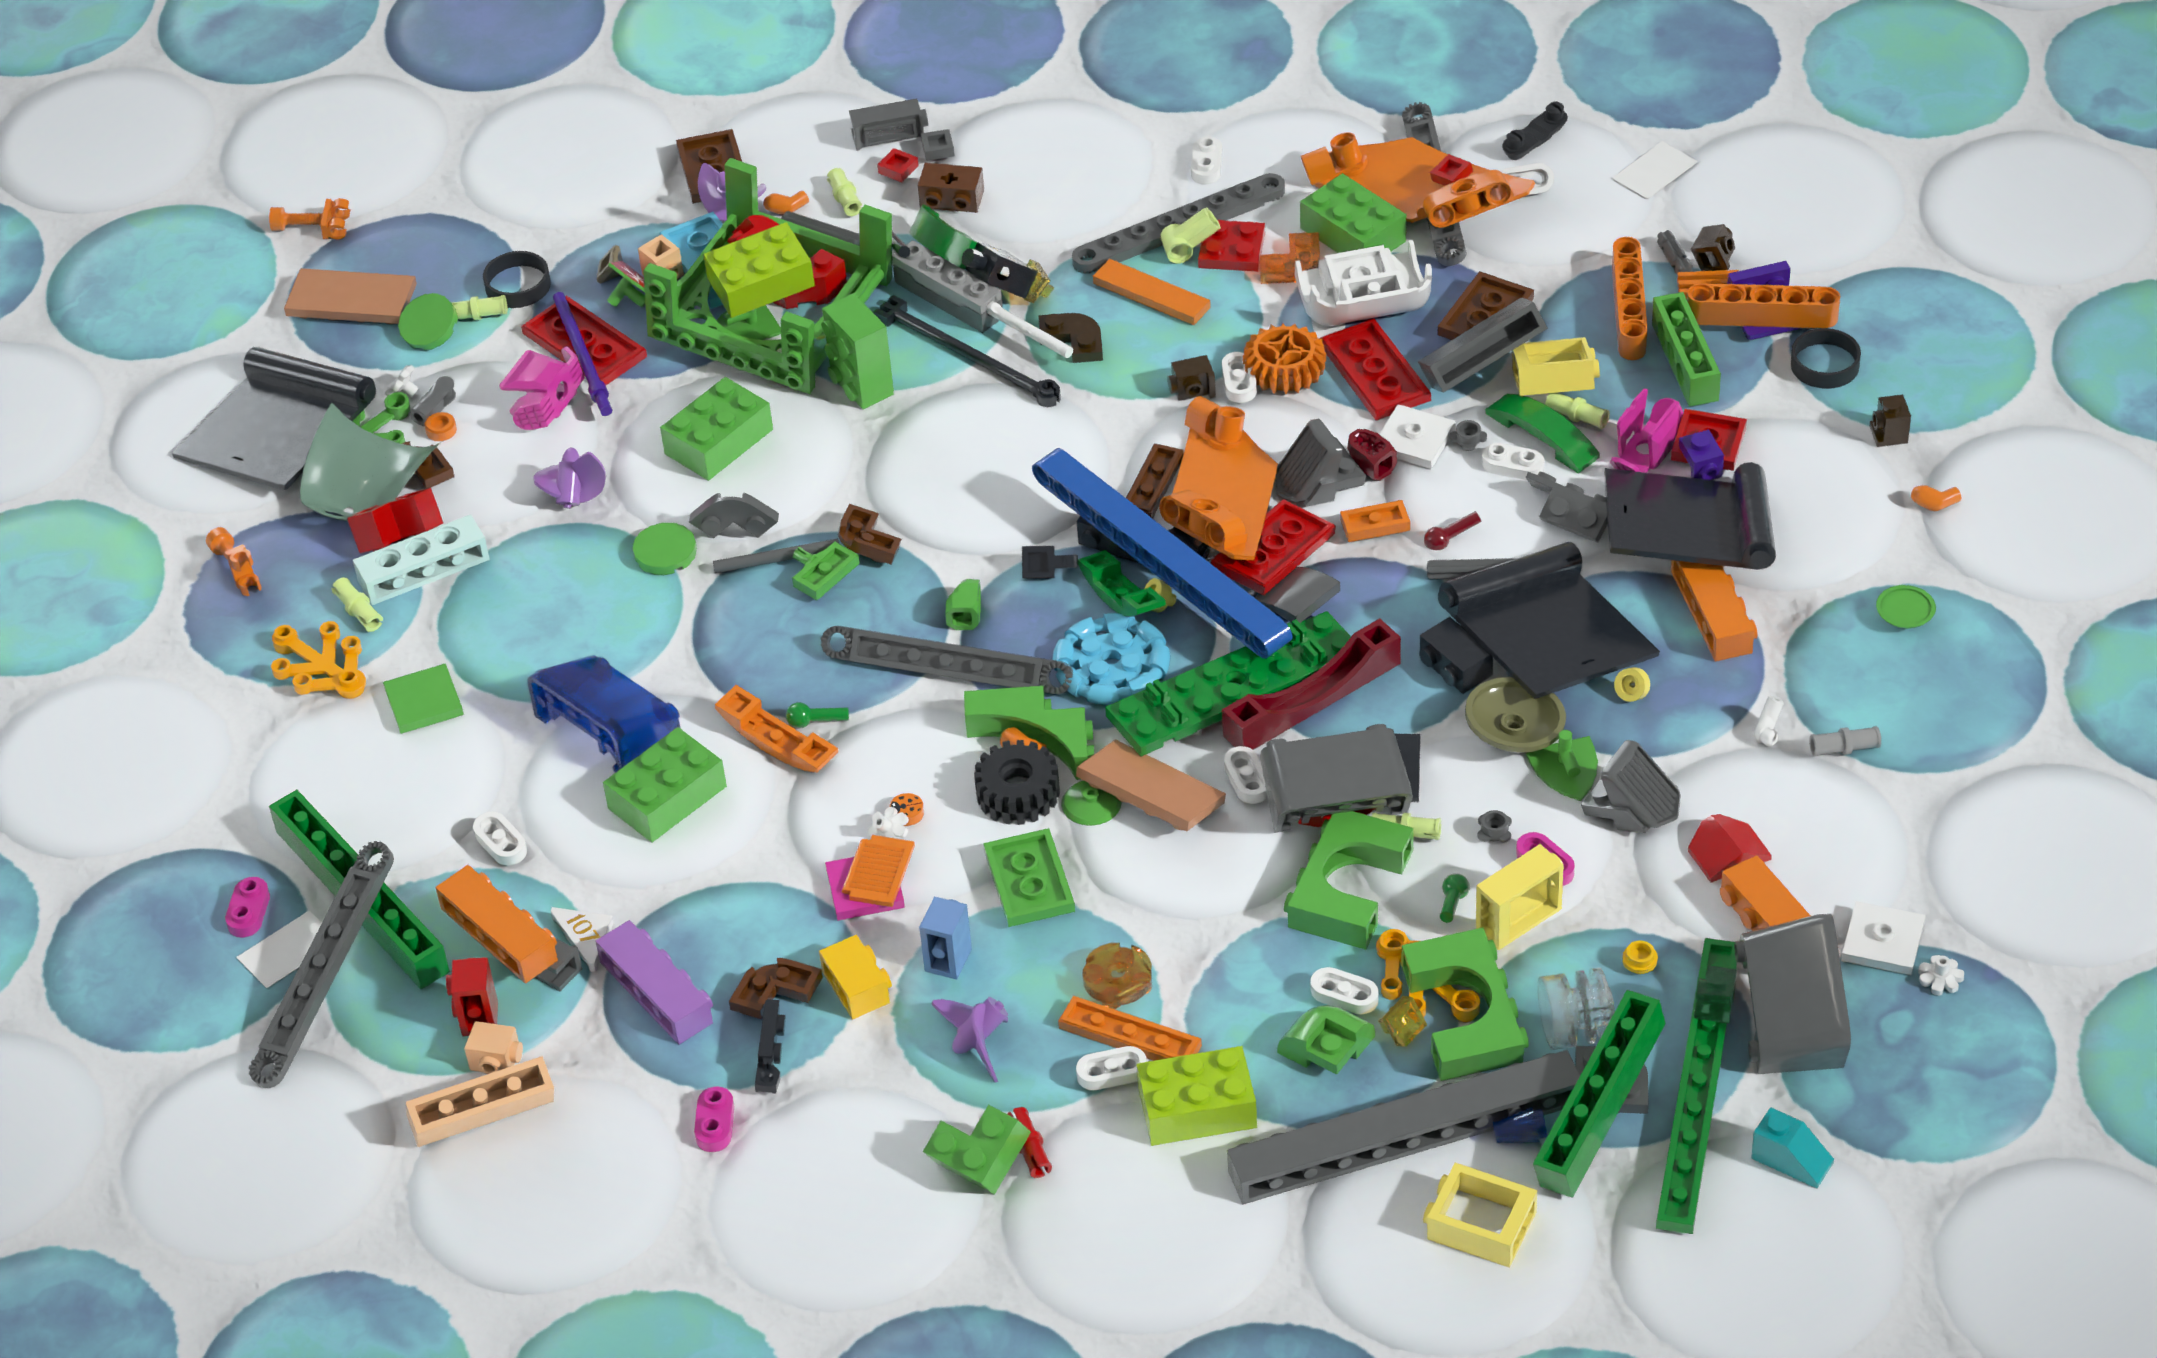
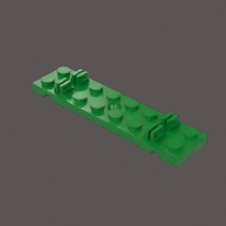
M1328 611L1304 620L1301 623L1296 619L1292 621V625L1286 623L1292 632V640L1267 659L1259 657L1248 647L1244 646L1166 681L1160 682L1157 679L1153 681V685L1147 683L1145 690L1106 706L1105 716L1142 757L1162 748L1167 740L1173 739L1176 742L1196 733L1200 729L1221 721L1222 709L1248 694H1272L1302 682L1328 663L1342 649L1351 636Z

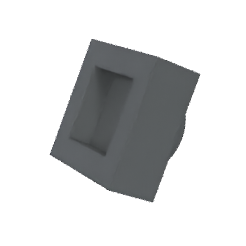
M949 129L921 133V142L926 161L955 156Z

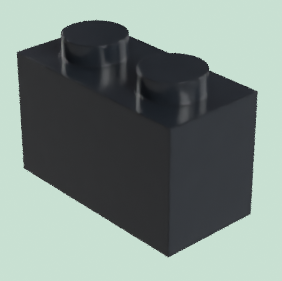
M1450 616L1420 635L1419 656L1421 661L1427 667L1433 668L1448 685H1453L1462 694L1493 676V657Z

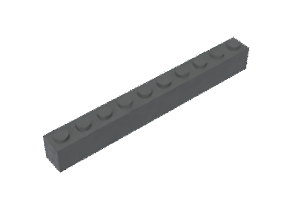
M1568 1050L1548 1053L1541 1058L1524 1063H1514L1507 1068L1490 1073H1480L1473 1078L1456 1083H1446L1439 1088L1422 1093H1412L1405 1098L1388 1103H1378L1371 1108L1354 1113H1344L1337 1118L1320 1123H1310L1303 1128L1286 1133H1276L1269 1138L1255 1142L1239 1144L1227 1150L1228 1173L1241 1203L1244 1205L1561 1111L1580 1074Z

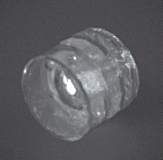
M1601 967L1590 968L1588 978L1584 970L1575 971L1574 987L1572 988L1564 973L1540 976L1538 979L1540 1016L1544 1034L1551 1050L1575 1047L1578 1040V1030L1580 1029L1587 1044H1594L1597 1034L1601 1038L1615 1012L1612 992Z

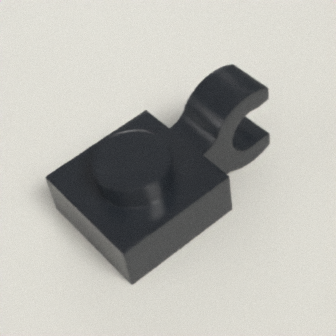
M1022 546V578H1055V568H1078V555H1055V546Z

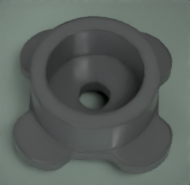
M1465 420L1456 426V431L1450 433L1449 439L1451 442H1457L1463 450L1472 451L1477 444L1487 440V433L1481 431V426L1477 422Z
M1491 810L1478 818L1481 830L1478 831L1477 837L1480 841H1500L1504 843L1511 839V833L1508 830L1512 824V819L1505 813Z

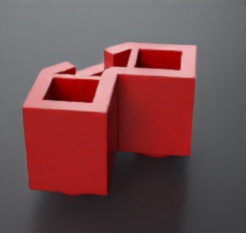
M820 249L810 258L815 286L773 303L785 309L798 308L797 303L816 301V305L830 303L847 283L844 260Z
M431 488L396 497L394 501L379 506H371L347 517L359 553L371 550L373 552L390 546L391 543L401 538L416 536L443 524Z

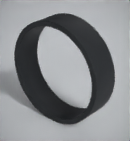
M512 251L499 255L487 264L483 272L487 297L505 295L508 308H521L538 302L548 293L551 286L546 261L538 254L529 251ZM512 267H532L544 274L538 284L521 292H502L490 286V282L497 274Z
M1830 328L1813 329L1801 334L1794 341L1791 351V370L1801 382L1809 386L1823 389L1838 388L1850 383L1857 376L1860 368L1861 349L1857 341L1845 332ZM1828 344L1846 350L1852 355L1855 362L1844 370L1824 373L1807 368L1796 356L1807 347Z

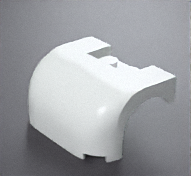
M1408 240V252L1391 255L1390 249L1384 248V245L1326 255L1324 260H1319L1318 268L1302 271L1300 260L1295 261V279L1308 316L1321 325L1336 326L1386 315L1411 312L1423 307L1428 301L1431 292L1432 268L1430 264H1426L1425 277L1423 279L1416 257L1414 241Z

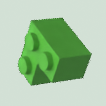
M988 1104L970 1136L941 1120L923 1152L937 1164L995 1195L1031 1131L1017 1119Z

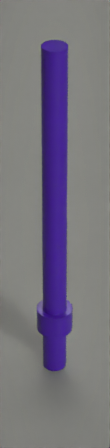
M556 292L553 295V300L589 384L588 392L593 402L597 403L601 415L609 416L613 409L608 400L609 392L604 382L600 381L564 293Z

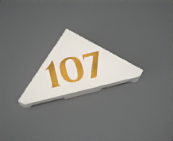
M552 907V919L560 926L570 944L578 947L579 954L589 966V970L596 972L600 960L595 941L612 930L614 925L613 916Z

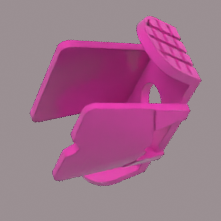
M565 346L561 349L566 363L531 350L525 351L500 383L501 390L527 392L510 409L513 421L519 428L533 430L548 427L554 418H558L561 415L560 413L573 396L577 394V388L585 377L576 354L569 347Z
M1644 388L1637 395L1630 407L1624 411L1617 422L1618 456L1620 457L1611 458L1610 463L1613 468L1647 473L1649 469L1654 470L1660 465L1673 448L1675 436L1682 419L1683 411L1679 401L1672 398L1658 400L1652 408L1649 421L1643 427L1648 389ZM1632 431H1634V435L1626 444V440L1631 436ZM1647 443L1649 454L1639 453L1636 447Z

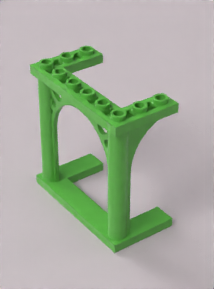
M729 158L724 165L727 220L687 273L677 281L676 272L649 263L643 270L647 335L683 350L691 351L711 360H716L739 370L763 377L764 379L811 394L816 387L815 373L827 357L824 348L827 344L826 335L821 325L824 321L823 316L814 324L813 320L786 311L781 318V339L778 340L751 339L727 330L716 321L708 306V296L712 285L707 279L703 254L728 245L727 240L733 235L732 231L751 215L769 217L779 225L787 222L809 258L820 249H823L843 259L846 273L852 274L832 303L854 293L865 304L879 284L887 287L892 280V213L864 204L859 211L860 246L758 211L757 167ZM699 306L701 309H694V307ZM702 318L706 322L699 324L691 321V319Z

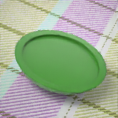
M1911 585L1890 587L1884 590L1876 601L1879 615L1887 623L1898 628L1911 629L1920 627L1929 622L1936 612V604L1932 596L1925 590Z
M1084 780L1071 786L1065 792L1061 801V807L1066 817L1077 824L1086 826L1100 825L1110 821L1118 814L1122 802L1116 796L1102 789L1093 788Z

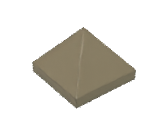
M613 246L599 261L598 283L601 284L620 276L619 273L608 266L610 262L623 261L620 246Z

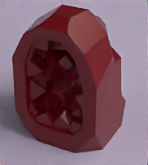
M1356 429L1349 434L1347 449L1364 474L1374 480L1381 481L1392 473L1397 464V451L1388 440L1378 433L1367 429Z

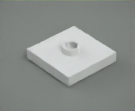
M1398 404L1379 435L1391 443L1397 451L1398 460L1432 469L1449 441L1450 433L1455 431L1456 421Z
M1856 901L1841 961L1912 975L1924 927L1925 915Z

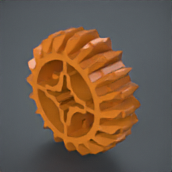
M1282 323L1280 327L1270 324L1268 330L1260 328L1258 334H1252L1249 342H1246L1243 355L1245 372L1248 373V368L1252 367L1250 374L1255 375L1256 385H1260L1262 391L1270 388L1273 394L1277 391H1284L1287 394L1290 390L1299 393L1301 387L1310 389L1311 383H1317L1320 375H1323L1326 362V352L1324 351L1322 339H1318L1316 332H1308L1307 326L1299 329L1295 323L1291 327L1285 326Z

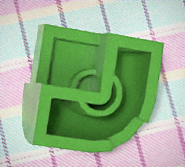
M1329 1005L1314 1007L1301 1015L1280 1039L1277 1053L1306 1068L1313 1062L1337 1075L1351 1057L1357 1059L1375 1037V1028L1373 1024L1341 1008Z

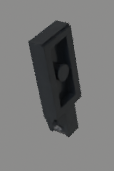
M765 1000L758 1050L755 1092L776 1094L780 1083V1071L774 1064L781 1063L782 1043H777V1036H784L786 1015L779 1014V1000Z

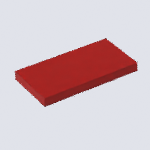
M567 295L565 296L600 381L604 382L605 385L647 357L644 347ZM555 303L521 326L522 333L564 363L566 361L561 351L562 348L567 346L575 353Z
M1375 319L1320 337L1326 355L1376 421L1391 416L1398 404L1413 408L1431 401L1430 390Z
M1283 499L1266 514L1254 561L1232 559L1220 552L1211 560V565L1228 578L1265 595L1335 534L1336 525Z

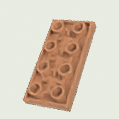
M300 268L284 307L286 316L303 319L321 318L332 321L350 320L399 324L400 315L410 303L415 290L416 278L409 275Z
M1116 739L1077 766L1076 777L1088 782L1091 787L1102 789L1116 796L1119 801L1130 803L1144 810L1147 815L1156 816L1170 823L1178 830L1189 831L1225 803L1226 793L1148 755L1141 757L1134 748Z

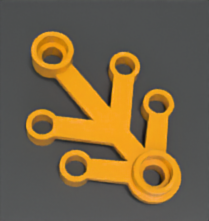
M324 622L319 628L323 640L322 654L301 641L297 631L291 626L281 625L274 630L272 641L276 652L280 654L294 652L309 662L290 664V661L286 658L274 660L271 664V669L276 679L284 680L294 676L292 680L295 692L300 695L313 691L336 690L343 698L353 699L363 693L366 686V677L362 671L357 670L358 655L362 652L361 642L358 637L347 636L341 641L342 651L345 655L344 669L335 664L337 640L341 635L336 622ZM326 674L330 678L312 680L311 675Z
M1398 929L1386 930L1381 934L1376 943L1377 954L1380 958L1386 960L1385 978L1381 981V994L1389 1000L1397 999L1402 994V981L1398 978L1402 945L1419 942L1410 941L1406 934ZM1451 985L1432 988L1451 1005L1452 1013L1459 1021L1470 1022L1478 1016L1480 1012V998L1474 991H1457ZM1389 986H1394V987H1396V988H1395V989H1388L1387 987H1389ZM1409 990V998L1405 1001V1015L1411 1020H1420L1426 1015V1002L1423 999V991L1410 993ZM1417 1006L1420 1007V1009L1414 1010L1411 1009V1007Z

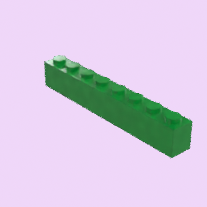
M296 789L269 805L276 833L332 894L336 896L350 867L354 866L358 854L300 791ZM383 883L362 926L420 989H423L450 972L444 946L397 895Z

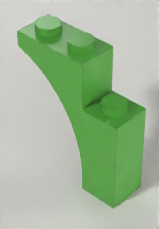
M1043 686L964 691L967 738L1001 737V733L1005 729L1017 728L1029 738L1046 744L1049 752L1058 757L1069 768L1075 779L1082 780L1076 777L1077 766L1094 755V745H1087V741L1093 740L1092 720H1085V707L1052 709L1051 699H1044Z

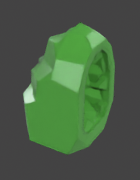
M965 579L949 595V598L946 600V625L955 630H973L979 625L981 612L980 580Z

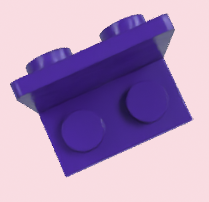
M1787 261L1737 271L1728 274L1727 284L1789 286L1791 268ZM1740 326L1748 340L1801 329L1793 327Z

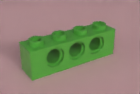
M1679 292L1653 297L1652 326L1688 406L1719 401L1721 373L1684 293Z

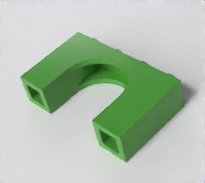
M1354 811L1332 814L1330 819L1326 818L1320 832L1321 838L1318 844H1312L1307 867L1300 869L1296 880V889L1294 893L1289 892L1286 897L1284 912L1288 913V928L1366 950L1378 926V902L1343 893L1333 888L1327 882V878L1335 870L1354 864L1368 865L1402 875L1413 852V828Z
M1483 927L1402 945L1401 967L1410 993L1445 985H1461L1479 993L1489 1007L1487 1013L1472 1024L1432 1033L1430 1052L1440 1081L1507 1067L1514 1063H1523L1524 1048L1529 1047L1526 1030L1524 1027H1519L1516 1021L1518 1009L1515 999L1513 997L1508 998L1505 990L1508 989L1505 971L1503 968L1498 969L1495 961L1498 958L1495 943L1493 940L1487 939Z

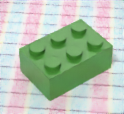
M1342 173L1300 201V229L1337 253L1384 245V248H1389L1390 252L1406 242V214Z
M854 293L823 307L824 321L821 325L826 335L827 344L824 348L829 358L830 367H828L827 371L834 384L838 383L844 389L850 401L854 400L863 410L894 395L886 326Z
M724 377L660 427L664 454L709 481L773 430L769 402L729 378Z
M677 727L603 782L608 809L653 843L726 788L727 784L722 759Z

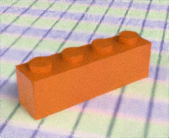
M1671 560V573L1714 661L1752 654L1753 642L1758 636L1757 627L1754 620L1748 619L1744 600L1742 597H1737L1733 578L1730 574L1726 575L1723 569L1724 566Z
M1758 855L1722 871L1721 898L1727 906H1731L1738 913L1743 925L1747 929L1754 931L1811 916Z
M466 865L435 887L441 910L525 984L558 961L555 949L557 941L552 932L547 928L542 929L539 927L527 910H520L516 907L511 897L505 891L499 892L493 887L490 879L483 872L477 873L471 866Z

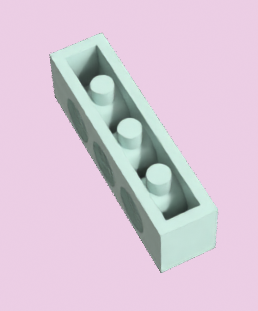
M470 514L353 559V563L362 590L369 598L370 604L375 605L486 562L490 558L485 537Z

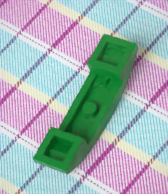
M922 204L909 231L910 235L935 254L959 268L965 269L966 266L962 264V255L966 249H974L977 242L967 234L951 227L939 218L940 215Z
M1507 393L1485 409V414L1505 427L1510 428L1516 424L1554 448L1555 459L1578 474L1600 458L1599 451L1576 426L1552 408L1535 399L1520 396L1519 394Z
M1106 550L1077 559L1078 566L1092 589L1115 612L1123 616L1133 617L1166 605V600L1151 587L1141 590L1126 578L1121 572V562Z

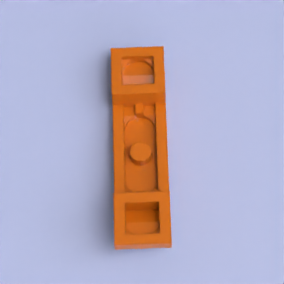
M738 685L730 689L715 704L717 712L742 736L767 754L795 768L818 773L838 753L836 746L812 732L807 737L763 710L761 700Z

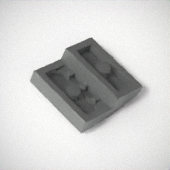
M1296 567L1265 595L1259 593L1254 598L1277 616L1280 615L1291 623L1296 619L1301 623L1341 591L1340 581L1314 569Z

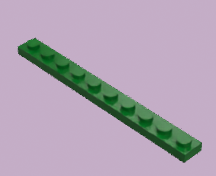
M1705 938L1656 1229L1693 1234L1737 969L1734 952L1735 942L1711 938Z

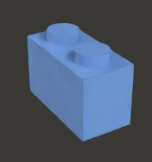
M934 896L919 926L925 972L957 980L972 950L967 904L953 899Z

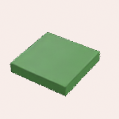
M446 663L383 682L400 734L464 715Z

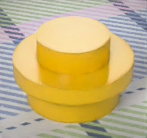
M1638 940L1630 943L1624 950L1622 962L1627 970L1637 974H1645L1657 966L1658 955L1650 943Z

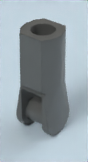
M448 376L437 379L429 392L410 409L411 419L417 424L425 426L424 423L429 416L441 412L444 407L450 404L456 398V392L453 389L454 380Z

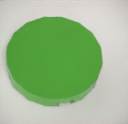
M437 293L421 295L413 299L400 315L398 324L400 335L414 349L432 350L444 344L454 332L453 327L455 323L457 324L458 315L456 308L445 296Z
M659 523L641 531L634 539L632 549L635 561L639 563V567L643 571L654 575H669L675 573V569L682 567L683 570L695 559L697 546L693 533L687 527L677 523Z

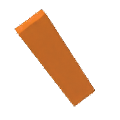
M1109 259L1093 275V284L1192 325H1195L1211 308L1210 300L1112 259Z
M1076 996L1071 998L1058 1020L1059 1029L1115 1048L1125 1046L1137 1047L1145 1053L1147 1059L1153 1061L1196 1054L1202 1047V1041L1199 1037Z

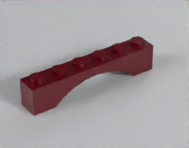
M1381 618L1355 632L1328 663L1302 682L1272 694H1248L1222 709L1223 737L1234 747L1245 746L1252 750L1258 748L1400 665L1401 637Z

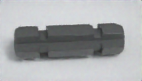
M1666 230L1664 233H1658L1657 243L1676 274L1677 272H1692L1693 265L1686 258L1685 252L1678 241L1675 240L1676 238L1669 230Z

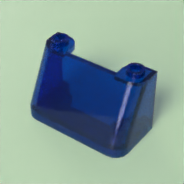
M589 655L539 669L527 679L534 716L545 724L551 719L555 721L558 717L562 716L597 740L600 753L605 755L609 752L615 759L616 764L612 766L615 773L675 728L679 727L681 729L679 722L680 714L673 704L665 703L612 667L601 656Z

